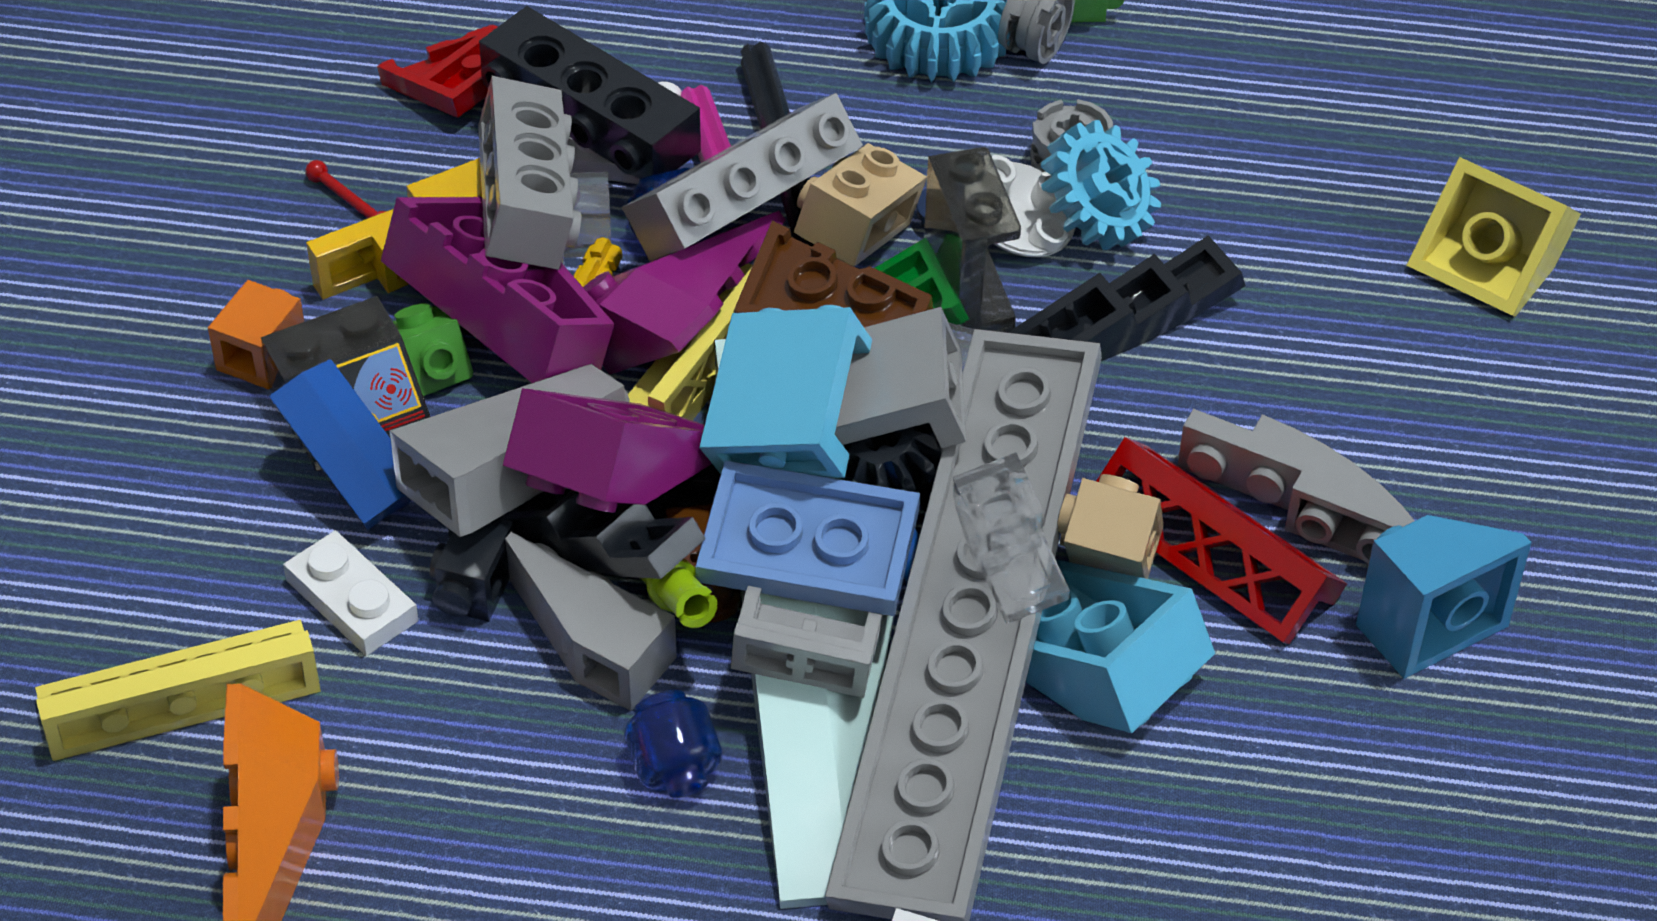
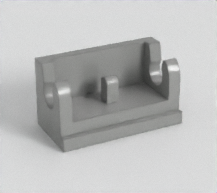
M748 585L734 632L731 669L826 688L829 691L860 698L865 697L879 638L882 615L868 612L865 626L761 604L762 599H760L762 588Z

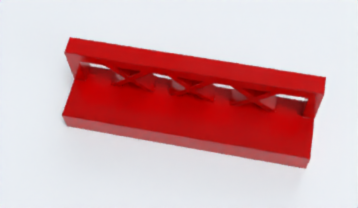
M1124 437L1100 476L1107 474L1122 477L1125 471L1129 470L1142 479L1144 495L1158 498L1156 491L1158 490L1170 499L1169 501L1161 502L1162 513L1182 508L1191 513L1195 541L1172 546L1164 540L1162 530L1156 553L1283 643L1290 644L1318 601L1334 605L1347 586V583L1147 445ZM1206 525L1221 535L1208 538ZM1234 543L1242 549L1246 576L1222 581L1214 575L1210 548ZM1197 551L1199 564L1185 554ZM1256 559L1272 571L1258 573ZM1285 579L1302 591L1282 622L1265 611L1261 583ZM1248 587L1250 600L1235 589Z

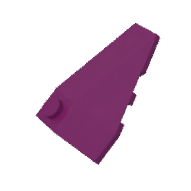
M778 210L694 243L683 250L652 260L613 277L609 271H606L588 282L583 288L614 322V328L603 361V367L609 375L680 352L723 306V302L718 295L726 289L729 290L737 286L745 276L740 267L757 257L771 222L774 221L781 225L785 222L786 219Z

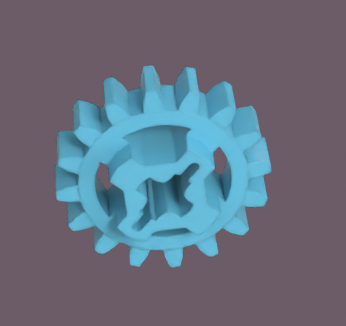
M1094 120L1085 127L1081 122L1061 134V137L1048 145L1047 149L1051 156L1041 162V168L1049 173L1051 178L1042 183L1041 187L1043 191L1054 193L1056 201L1050 205L1049 209L1051 213L1063 211L1067 219L1063 227L1066 232L1078 227L1082 230V244L1089 245L1098 239L1102 250H1108L1117 244L1121 247L1142 236L1143 231L1154 225L1155 221L1150 214L1161 207V202L1150 195V192L1160 186V181L1147 176L1145 169L1153 162L1150 157L1138 158L1135 154L1138 141L1135 138L1124 143L1121 141L1119 126L1114 125L1104 132L1100 120Z

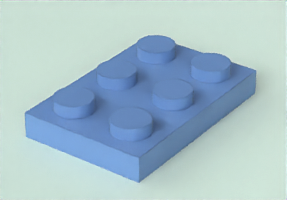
M725 460L704 534L706 539L702 542L696 563V579L704 584L745 591L749 585L762 588V594L895 616L918 517L920 493Z

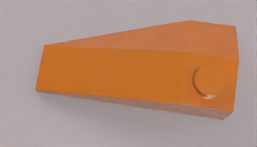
M227 684L223 765L225 769H229L231 806L223 807V831L225 833L229 870H237V872L224 873L223 921H282L326 819V791H338L339 766L337 750L325 749L319 721L243 684Z

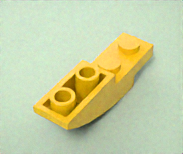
M480 158L407 185V196L482 197ZM393 209L306 242L312 283L323 300L375 279L380 281L387 293L408 285L404 279L381 262Z

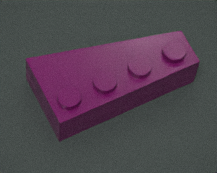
M396 197L381 257L382 263L449 317L457 319L459 325L531 383L589 364L601 370L614 328V322L562 263H560L559 270L486 256L482 197Z

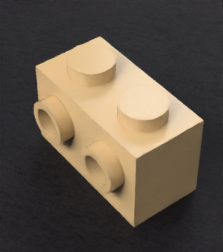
M867 143L849 157L845 156L836 161L832 168L819 178L813 176L806 182L797 199V207L801 209L794 233L813 244L819 242L836 250L838 259L855 267L910 225L927 176L899 161V158L893 152Z
M1102 474L1099 482L1082 478L1077 496L1066 494L1057 522L1058 532L1061 533L1060 545L1065 546L1069 562L1148 579L1163 530L1161 500L1137 493L1139 485L1122 477Z

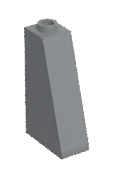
M589 364L390 430L396 488L459 537L473 533L544 492L526 485L528 474L503 466L522 388L630 402L624 385L594 365Z

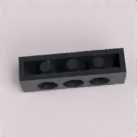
M524 7L479 40L483 85L489 88L491 77L495 76L561 90L564 114L571 115L572 118L569 137L579 146L589 148L612 162L623 173L633 175L655 188L701 151L700 107L532 8Z

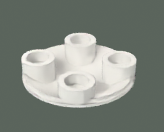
M993 155L984 160L982 166L973 173L966 184L964 203L971 222L988 241L1007 252L1024 257L1049 256L1062 250L1070 242L1075 228L1069 232L1063 229L1064 222L1067 219L1063 211L1051 213L1049 209L1050 205L1056 201L1054 193L1042 190L1041 184L1051 178V175L1046 171L1042 172L1032 166L1011 162L1006 157L1000 155Z

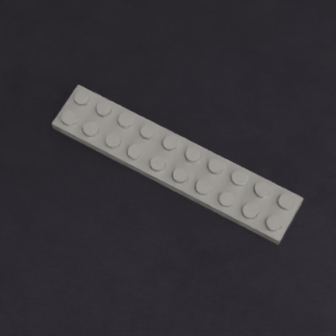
M974 329L963 370L966 442L945 447L942 450L825 895L828 908L831 910L893 919L895 910L898 908L938 921H970L1061 534L1058 532V517L1064 498L1071 491L1101 364L1100 343Z

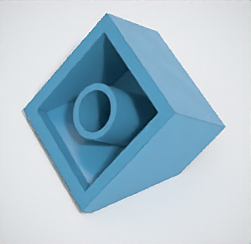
M1426 515L1403 527L1400 525L1393 526L1384 531L1373 542L1356 626L1401 677L1405 679L1509 627L1532 542L1523 533L1432 515Z

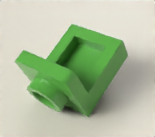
M426 303L412 305L398 311L394 315L395 321L379 326L384 344L401 339L421 397L470 379L473 376V369L458 320L452 319L438 307H430Z

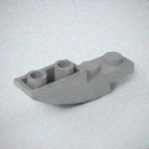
M1196 409L1192 410L1183 425L1178 459L1179 468L1191 472L1202 479L1211 480L1250 495L1261 502L1270 503L1288 510L1285 530L1299 535L1310 542L1325 545L1369 564L1374 540L1393 526L1400 525L1403 527L1415 521L1378 481L1355 463L1309 435L1263 414L1253 431Z

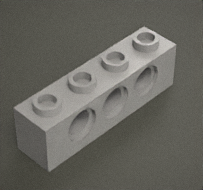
M495 76L491 77L478 124L485 255L488 257L559 270L565 247L574 248L577 243L581 227V211L573 209L577 197L578 179L570 177L574 163L575 148L574 146L567 145L572 118L571 115L564 114L562 91L559 89Z
M834 93L794 110L628 203L622 209L649 261L689 247L862 147L863 144L837 93Z

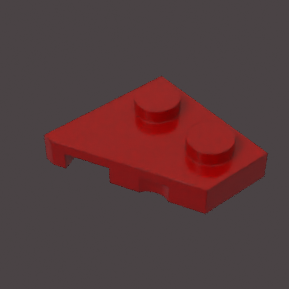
M492 24L468 32L461 38L445 40L425 47L428 59L404 68L397 66L393 59L384 61L377 66L381 84L458 118L487 96L488 88L483 85L481 76L479 40L498 26Z

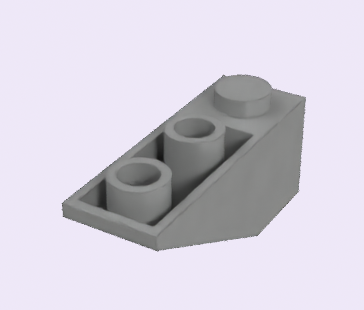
M510 532L505 538L509 580L575 681L632 711L677 658L675 616L661 609L652 600L641 599L615 586L603 574L595 571H586L559 557L550 547L541 543L534 544Z

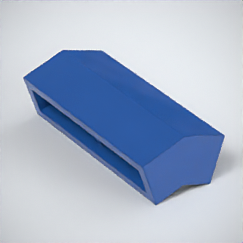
M331 359L300 373L269 396L275 407L367 530L412 501L396 488L390 437Z

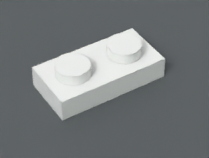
M336 530L283 564L286 581L365 656H368L419 621L417 605Z

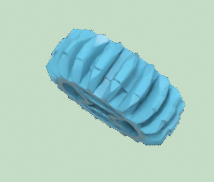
M867 0L864 5L865 34L867 35L868 43L875 50L876 58L887 59L890 70L905 67L909 78L919 73L928 75L932 83L936 76H947L953 82H955L960 73L976 77L980 67L993 68L996 58L1006 55L1007 49L998 41V30L1007 0ZM1009 31L1007 39H1009L1011 31Z

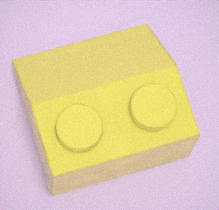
M1459 157L1406 266L1516 317L1555 268L1581 213Z

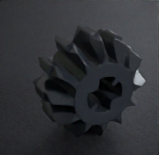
M929 423L844 444V448L850 455L845 478L841 479L918 493L917 487L919 485L933 486L936 477L935 468L939 465L943 448H941Z

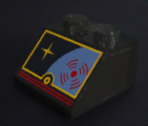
M378 296L260 337L269 388L272 393L300 373L331 359L389 437L390 430L431 417L402 336ZM298 438L316 471L321 470L322 468Z

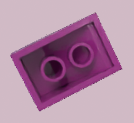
M522 388L503 466L528 474L526 485L531 488L554 494H564L565 489L568 488L579 492L576 503L595 510L614 513L618 503L645 505L712 463L699 448L704 424L640 403Z

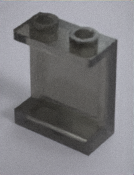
M986 147L928 156L924 238L928 239L937 253L969 317V320L962 324L950 326L958 344L971 342L974 329L1007 333L1015 328L1016 316L987 246L1019 239L1021 225L989 149Z

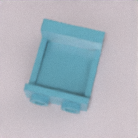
M823 305L817 309L784 311L777 308H765L759 312L732 313L699 447L720 474L726 460L827 478H845L850 454L835 436L852 354L869 353L872 344V338L852 309L836 305Z

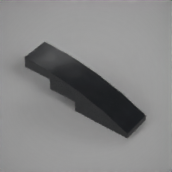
M1208 235L1165 264L1153 254L1110 283L1101 273H1098L1007 333L1100 343L1101 361L1140 346L1193 319L1246 287L1242 272Z
M568 488L565 489L564 494L544 491L499 517V519L513 522L514 534L534 544L541 543L550 547L559 557L578 567L619 577L662 579L706 539L693 517L654 519L646 504L618 503L614 513L599 511L576 503L579 492Z

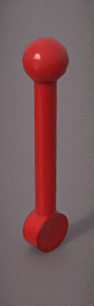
M313 160L306 165L305 174L310 181L315 183L322 182L367 219L386 212H377L331 176L323 161Z

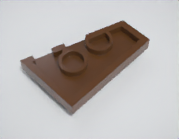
M772 221L733 312H759L765 308H777L784 311L817 309L823 305H836L843 308L850 307L863 327H868L933 309L932 295L869 266L858 269L837 259L836 250L816 242L811 247L792 238L789 228Z

